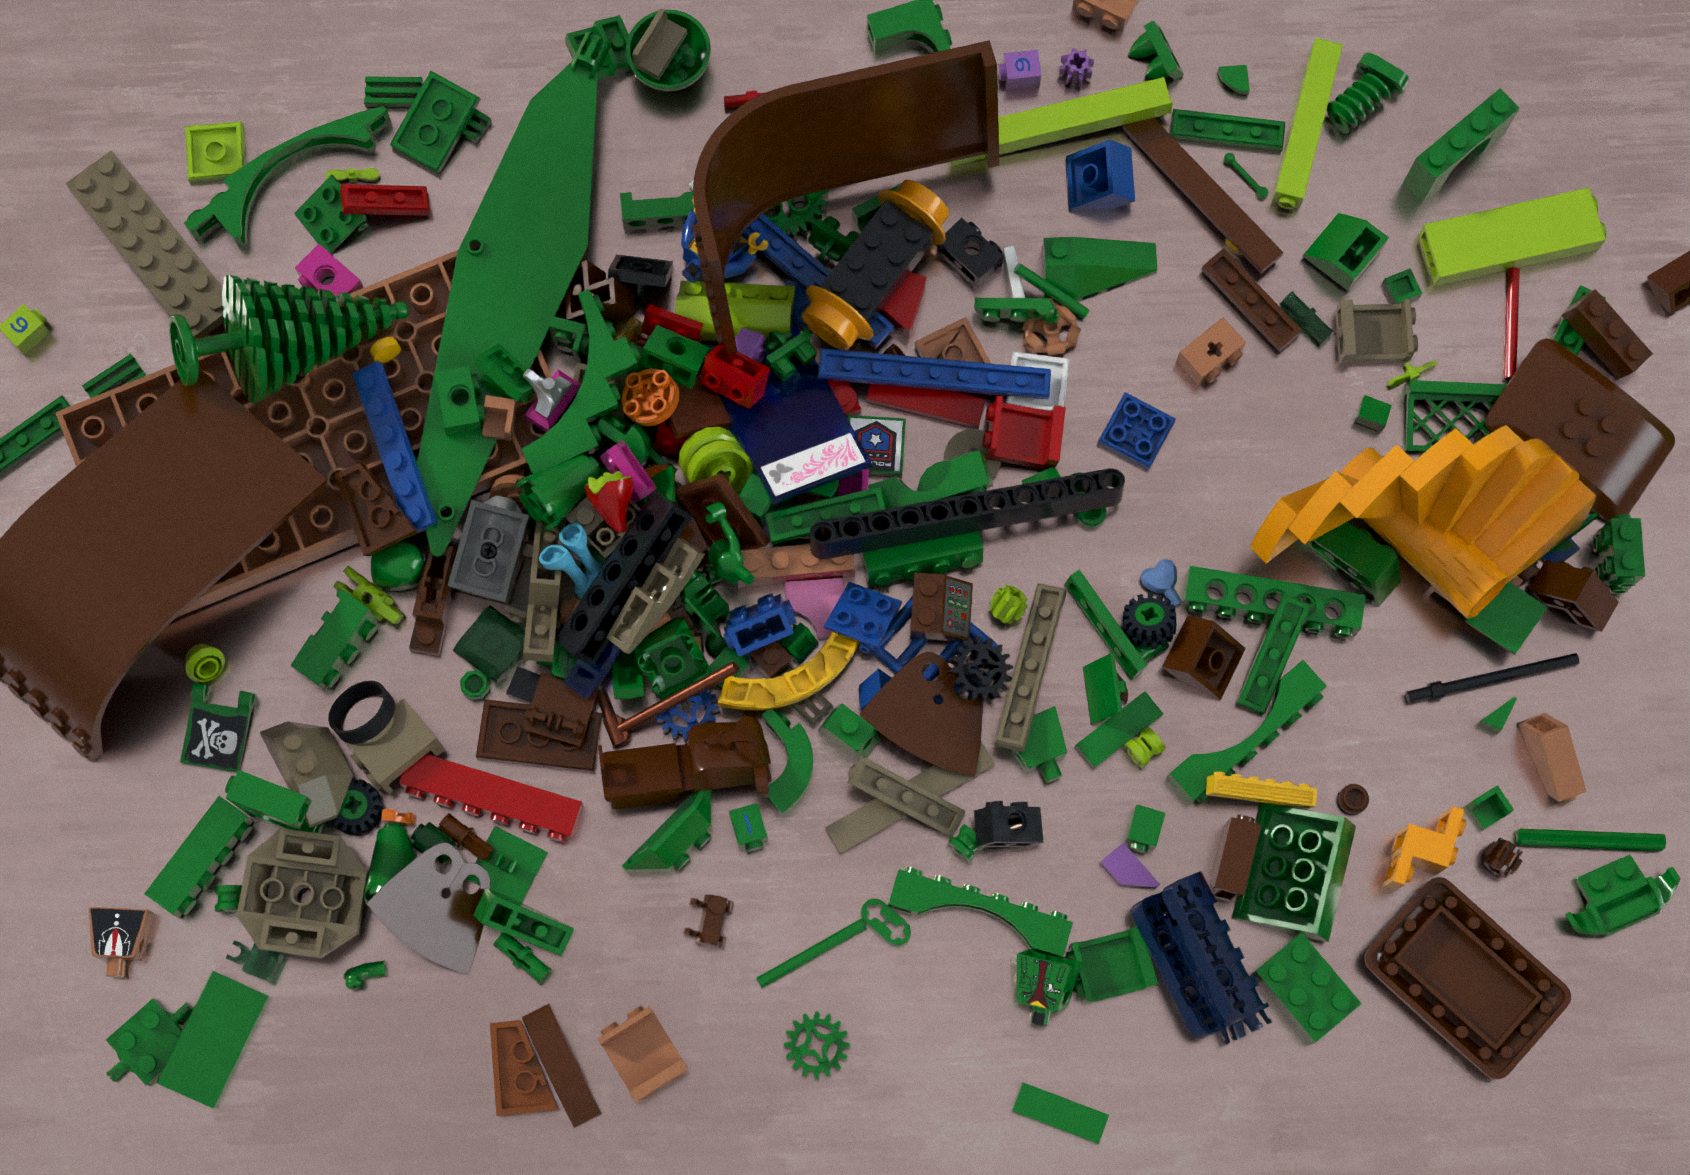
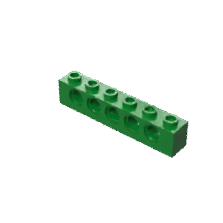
M1190 566L1186 573L1182 606L1189 607L1188 610L1194 613H1206V610L1218 612L1217 615L1224 618H1235V615L1247 617V621L1253 623H1264L1265 620L1271 621L1276 609H1271L1267 606L1266 598L1273 597L1279 602L1283 593L1312 605L1303 624L1306 631L1322 633L1323 630L1334 631V635L1338 637L1351 638L1352 635H1357L1362 628L1366 595ZM1217 588L1221 592L1222 598L1218 600L1209 597L1207 589ZM1241 592L1248 594L1251 603H1240L1237 600V594ZM1326 607L1334 608L1338 613V618H1328L1324 609Z

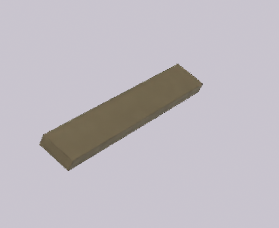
M1037 584L998 727L995 746L1021 752L1025 751L1067 594L1064 588Z
M982 741L980 743L975 777L995 766ZM933 765L912 777L909 781L941 797L973 779L974 776L953 772ZM876 798L825 827L841 855L908 815Z

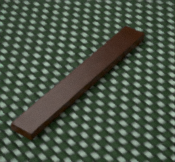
M1154 118L1120 126L1260 273H1263L1283 256V251Z

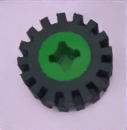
M1147 593L1148 598H1144L1143 594L1137 595L1138 601L1132 598L1129 600V605L1126 604L1124 607L1123 631L1136 647L1139 643H1141L1142 649L1146 650L1147 645H1152V650L1157 649L1158 643L1164 647L1167 645L1166 640L1171 642L1173 634L1175 635L1177 631L1174 604L1171 605V601L1168 598L1163 601L1162 595L1158 594L1156 598H1153V593Z
M352 778L339 815L331 820L332 824L342 832H347L350 835H355V833L361 835L368 829L371 831L374 828L373 825L376 822L379 823V816L383 810L381 807L383 801L378 791L365 780Z

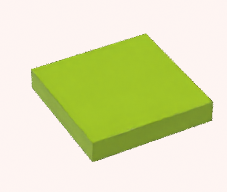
M242 121L185 126L187 178L189 183L223 180L246 165L244 125Z

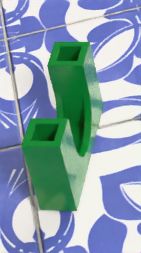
M914 0L867 15L866 27L875 51L901 43L915 42L928 47L935 53L948 50L952 45L948 29L943 30L940 22L943 20L939 4L934 5L933 0Z
M1499 88L1421 153L1412 164L1403 184L1423 203L1443 186L1452 170L1473 149L1479 146L1485 151L1501 138L1520 108Z
M238 770L235 776L232 775L226 784V799L250 817L283 829L320 833L324 823L309 828L304 819L312 802L307 796Z

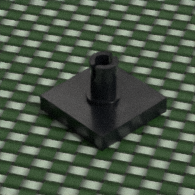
M616 254L608 269V279L614 277L620 282L631 283L633 305L636 306V302H638V307L647 306L648 285L665 287L672 274L673 261Z

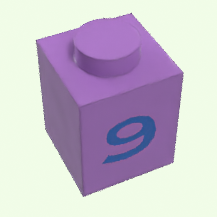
M1038 50L1004 53L1003 63L998 64L1000 81H1005L1006 91L1040 87L1041 69Z

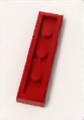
M870 384L866 402L976 429H979L986 400L954 391Z

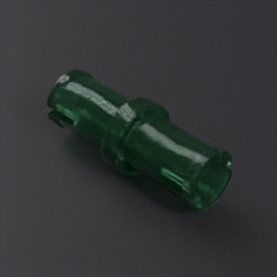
M1293 291L1280 303L1298 321L1297 325L1300 328L1304 326L1320 344L1334 332L1315 314L1317 311L1313 307L1310 309Z

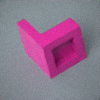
M853 466L845 469L839 482L838 496L868 490L869 466Z

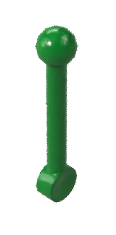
M1225 154L1224 161L1227 164H1231L1257 191L1256 195L1259 199H1265L1269 193L1268 189L1257 184L1238 164L1234 154Z

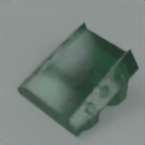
M490 605L460 638L453 651L467 663L480 670L490 681L497 683L506 678L523 658L525 630Z

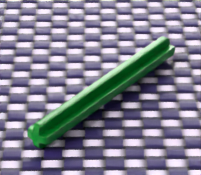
M1520 828L1516 832V843L1521 846L1662 851L1666 849V836L1664 834Z

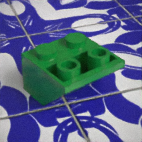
M1338 213L1303 254V257L1348 291L1382 251L1389 237L1367 220Z

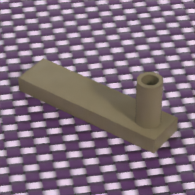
M860 756L857 764L852 765L849 769L848 774L850 778L847 783L937 831L953 837L965 810L863 756Z

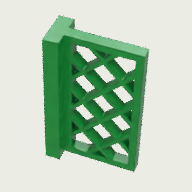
M1410 380L1405 384V395H1407L1405 451L1426 452L1432 447L1430 445L1434 441L1437 443L1440 440L1438 437L1449 427L1452 430L1456 428L1461 432L1454 423L1463 414H1466L1476 425L1465 436L1467 439L1478 429L1485 436L1489 435L1490 433L1483 426L1485 418L1479 422L1469 409L1475 403H1483L1490 410L1492 407L1490 403H1495L1507 384ZM1414 400H1425L1433 410L1421 419L1414 412ZM1433 401L1442 402L1437 406ZM1447 401L1455 402L1462 410L1452 421L1440 410ZM1462 402H1471L1467 407L1462 404ZM1435 412L1447 424L1437 434L1425 424V421ZM1415 419L1418 422V424L1413 428V422ZM1421 426L1432 439L1425 445H1413V432Z

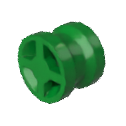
M963 824L959 829L960 833L957 837H952L948 844L962 858L970 862L974 858V852L983 847H977L976 832Z
M242 885L216 886L215 894L218 896V902L215 904V912L237 913Z

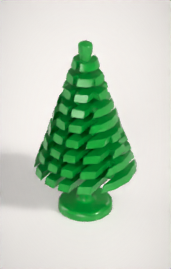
M226 275L223 280L222 306L225 332L228 333L194 339L187 320L180 314L171 315L169 318L171 350L178 375L185 387L192 386L198 381V357L230 351L231 359L235 361V373L238 381H241L242 391L244 395L247 394V400L251 404H256L265 398L266 393L271 395L281 389L282 384L288 386L295 382L296 375L299 372L300 376H304L313 370L314 365L317 364V368L326 364L330 356L337 358L345 352L346 346L348 349L357 346L361 341V336L366 341L374 337L376 334V324H379L378 329L382 332L391 327L392 319L400 320L407 318L409 314L408 306L403 301L386 305L387 301L384 298L375 297L372 307L370 300L361 295L355 296L353 303V298L349 293L340 292V295L335 297L332 291L320 289L317 294L312 287L302 286L298 290V288L294 287L295 285L284 284L280 287L277 286V283L264 281L263 287V285H260V281L247 278V280L244 279L242 282V279L238 276Z

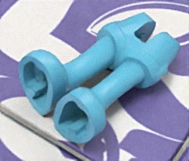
M572 523L564 527L559 534V539L565 547L561 545L546 547L541 552L539 561L548 570L565 571L574 582L575 593L581 600L605 564L598 563L590 553L587 546L585 529L578 523ZM567 549L580 559L586 568V574L578 567Z

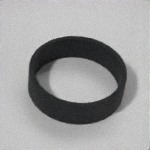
M363 681L345 690L335 700L328 716L329 725L340 739L346 743L359 744L377 736L389 724L395 711V701L379 682ZM373 694L383 695L380 709L366 724L353 730L344 731L340 729L344 715L357 701Z

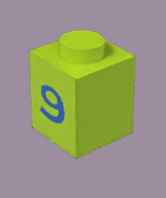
M24 304L0 324V331L24 355L50 333L44 325L48 320L36 308L30 311Z

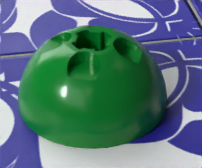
M666 10L667 19L687 29V36L661 78L657 80L635 68L632 57L634 49L658 11L648 14L637 22L627 39L626 55L631 70L642 83L658 91L675 92L691 86L703 75L710 59L711 45L705 28L697 19L685 12Z

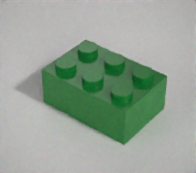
M1302 932L1251 973V975H1254L1257 983L1309 1045L1320 1040L1362 1004Z

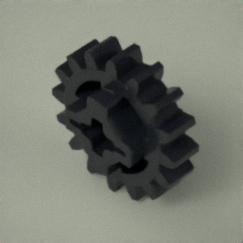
M981 637L975 638L973 643L968 639L963 642V647L959 646L954 649L957 656L949 658V662L954 665V668L948 670V674L955 675L956 678L951 682V685L959 684L961 688L958 694L969 693V701L976 699L977 696L980 703L987 701L988 697L993 700L998 697V692L1002 693L1007 690L1003 683L1012 680V677L1006 673L1013 669V665L1006 664L1005 662L1010 655H1002L1000 653L1003 647L1001 644L993 647V639L991 638L985 640L984 643ZM971 652L972 654L969 655L970 661L964 664L966 656ZM978 666L981 669L989 671L982 673V671H977V669L972 668ZM994 675H997L994 684L991 687H989V685L992 684L991 678Z

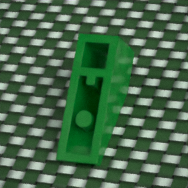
M488 888L485 889L473 914L481 924L562 956L574 931L573 927Z

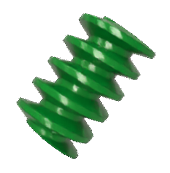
M1366 73L1360 80H1356L1352 87L1345 89L1344 94H1339L1335 101L1328 103V116L1340 132L1348 134L1350 131L1347 124L1352 128L1357 127L1358 122L1356 118L1364 121L1366 119L1365 112L1368 114L1374 113V106L1380 108L1383 105L1382 99L1390 100L1391 93L1378 77Z

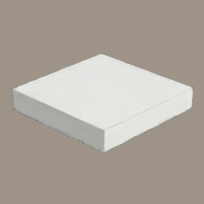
M1013 351L1011 358L1012 366L1051 369L1050 397L1047 400L1006 396V403L1051 411L1054 405L1064 407L1070 359Z

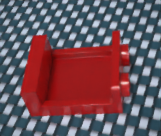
M997 395L994 402L988 404L985 420L990 422L989 430H985L982 440V448H986L985 458L1045 470L1056 467L1060 461L1066 407L1054 405L1051 411L1004 403L1003 396Z

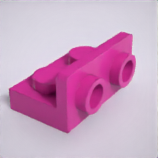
M624 440L600 455L601 461L610 474L619 471L623 477L632 476L634 484L631 500L634 503L642 500L652 493L653 490L657 489Z

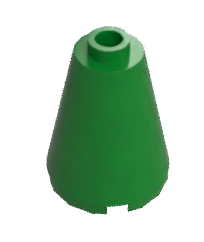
M580 455L523 477L516 482L515 486L516 489L521 486L523 493L519 495V498L527 512L537 523L544 521L547 524L544 529L551 531L558 526L586 494L584 486L588 484V478H599L598 472L600 467L593 457Z
M399 823L385 824L377 832L364 891L365 904L391 878L416 859L408 830Z

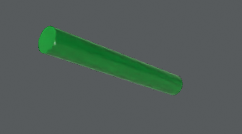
M1021 263L1017 264L1013 271L1016 275L1067 307L1082 319L1088 315L1090 310Z

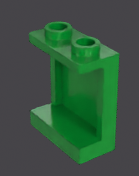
M1137 926L1115 934L1079 943H1071L1069 946L1070 951L1066 952L1068 959L1082 962L1078 981L1075 984V991L1078 999H1084L1085 1005L1153 988L1158 985L1149 949Z

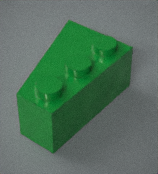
M1350 520L1307 543L1309 548L1335 570L1340 568L1352 576L1354 579L1351 581V584L1357 589L1362 585L1374 595L1372 602L1378 607L1401 583L1398 554L1386 544L1382 546L1376 542L1371 533L1363 528L1357 529L1351 524Z
M341 588L336 594L340 600L332 613L325 611L321 617V620L324 621L323 625L315 635L310 634L291 663V667L322 691L327 687H332L338 681L341 675L339 671L345 663L350 664L359 652V649H357L364 639L369 640L377 629L376 623L378 620L370 609Z

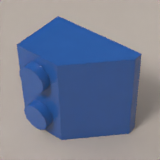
M1109 139L1066 156L1069 210L1115 209L1135 202L1131 147Z

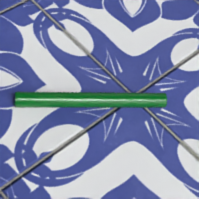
M861 918L756 977L761 988L866 930L867 927Z

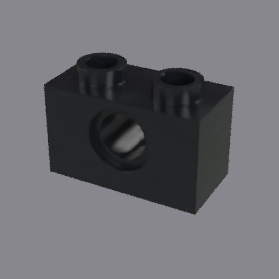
M961 217L945 233L946 240L942 245H937V251L979 288L1002 265V250L995 242L991 240L988 242L981 235V230L973 222L967 223ZM967 247H975L979 250V253L969 255L965 252V249Z
M1003 801L986 802L985 808L974 811L977 847H1029L1044 843L1040 807H1028V802L1010 803V806H1004Z

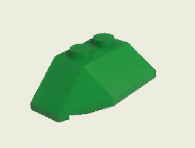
M712 789L693 792L621 865L627 873H670L674 868L679 871L690 860L688 854L695 847L702 848L712 837L709 834L712 830Z

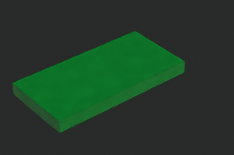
M212 970L156 1083L214 1109L268 996Z

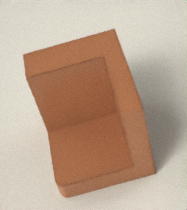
M486 395L484 404L486 419H484L483 437L511 441L517 408L514 399Z

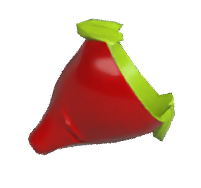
M616 471L614 474L605 472L598 479L589 477L588 484L584 487L591 505L611 528L618 533L625 532L627 529V508L633 494L634 482L632 476L623 477L621 472Z

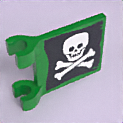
M193 683L191 707L180 763L237 772L241 768L250 715L255 704L256 694L240 691L237 708L206 703L210 686Z

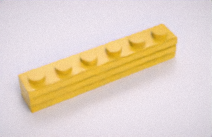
M1214 772L1213 775L1207 776L1206 795L1305 809L1316 807L1317 788L1310 787V784H1299L1297 786L1293 785V782L1290 781L1276 783L1275 779L1261 781L1259 777H1248L1247 779L1242 778L1240 774L1225 776L1224 772Z

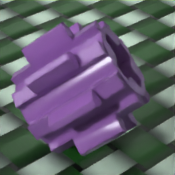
M1072 48L1071 54L1061 56V63L1064 65L1060 66L1059 74L1067 77L1066 83L1076 82L1080 86L1083 79H1091L1093 71L1089 68L1093 67L1094 59L1086 56L1087 50H1082L1081 52Z

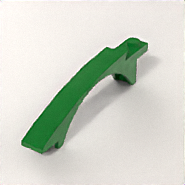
M381 106L361 111L315 127L264 152L223 179L228 190L216 194L203 209L193 211L188 216L187 221L184 222V225L197 241L220 224L236 245L242 248L247 244L246 223L252 200L260 185L274 169L301 152L323 146H350L370 151L375 147L374 142L371 140L372 135L391 121L386 108Z

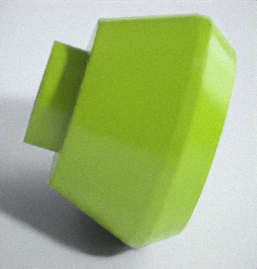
M207 644L193 646L185 656L186 674L195 682H208L215 679L221 673L225 664L223 653L219 649Z

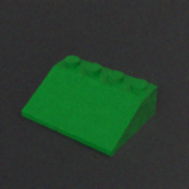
M1261 803L1256 824L1261 825L1245 894L1237 901L1233 918L1293 935H1298L1302 932L1306 938L1329 942L1356 826L1343 816Z

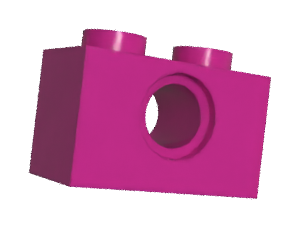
M320 244L295 267L299 275L297 281L302 286L312 287L317 293L320 289L332 291L336 297V295H340V292L350 294L364 288L361 280ZM325 277H334V280L331 284H321L322 280Z

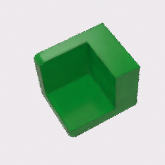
M1498 785L1465 806L1481 831L1514 811Z

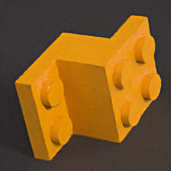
M1452 806L1442 813L1436 832L1410 823L1398 831L1382 889L1394 892L1404 886L1406 882L1410 883L1414 869L1437 875L1447 869L1449 865L1453 866L1458 854V848L1454 847L1457 836H1462L1466 826V819L1462 818L1464 809Z

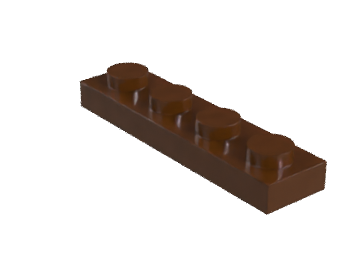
M1224 248L1202 266L1201 270L1279 352L1301 334L1302 330Z

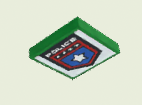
M848 415L847 434L850 433L866 461L856 466H869L868 475L902 477L906 419Z

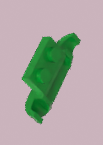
M1629 854L1577 877L1576 885L1588 904H1586V910L1576 914L1568 912L1565 916L1575 931L1585 935H1604L1607 937L1659 914L1660 910L1673 896L1681 878L1673 866L1656 879H1653L1652 876L1645 878Z

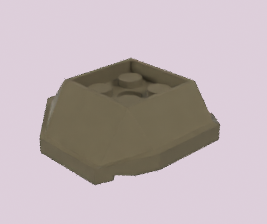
M280 828L271 838L247 856L237 917L260 950L323 958L359 934L368 871L341 836ZM303 888H310V899L305 903H299L297 899L299 891Z

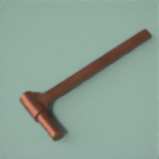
M733 661L626 720L615 714L606 689L599 690L596 698L604 716L603 722L613 748H620L629 743L630 730L738 673L739 667L736 662Z

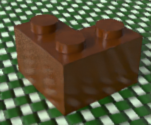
M584 260L580 262L565 294L566 319L586 324L588 331L587 320L578 293L587 289L590 290L592 296H599L604 307V311L600 313L605 322L611 321L613 323L634 316L632 289L614 277L606 279V272L590 261Z
M1545 560L1529 588L1531 593L1542 604L1565 610L1578 626L1600 632L1605 628L1619 603L1610 593L1611 589L1599 580L1596 571L1588 567L1576 568L1564 561L1556 563Z

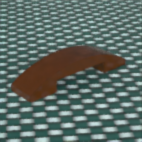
M550 1004L523 1016L522 1020L573 1127L575 1128L601 1115L600 1108L584 1079Z

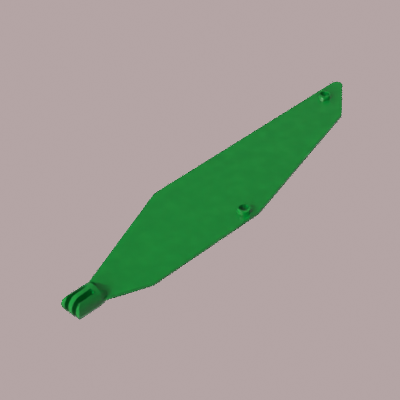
M586 31L572 62L529 101L458 249L435 371L469 365L471 375L477 374L480 391L475 392L476 402L483 403V408L486 395L513 398L508 396L498 384L485 375L483 370L474 363L478 355L500 343L526 369H531L548 333L551 317L556 315L588 247L598 73L612 45L611 41L605 40L598 54L602 37L595 35L585 54L592 35L588 31ZM474 244L481 246L477 251H473L470 248ZM434 374L417 465L438 524L426 529L430 551L433 556L440 557L445 553L498 439L483 437L484 419L480 420V430L446 435ZM458 395L454 398L453 403L464 405L468 402L469 398L466 395ZM446 509L452 511L449 517H443L441 513Z

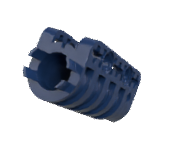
M1200 871L1179 879L1166 886L1162 892L1137 902L1132 907V916L1190 1033L1195 1038L1204 1039L1221 1031L1225 1039L1224 1043L1227 1045L1231 1043L1226 1030L1227 1027H1230L1234 1040L1246 1036L1243 1022L1251 1032L1263 1027L1255 1013L1259 1012L1267 1025L1272 1023L1271 1018L1268 1019L1264 1011L1265 1008L1269 1007L1268 1002L1262 1003L1255 989L1259 985L1254 975H1248L1241 961L1245 957L1240 947H1234L1228 935L1231 929L1226 919H1220L1214 907L1217 901L1203 873ZM1157 934L1162 938L1164 946L1159 943ZM1185 989L1189 992L1192 1002L1187 999Z

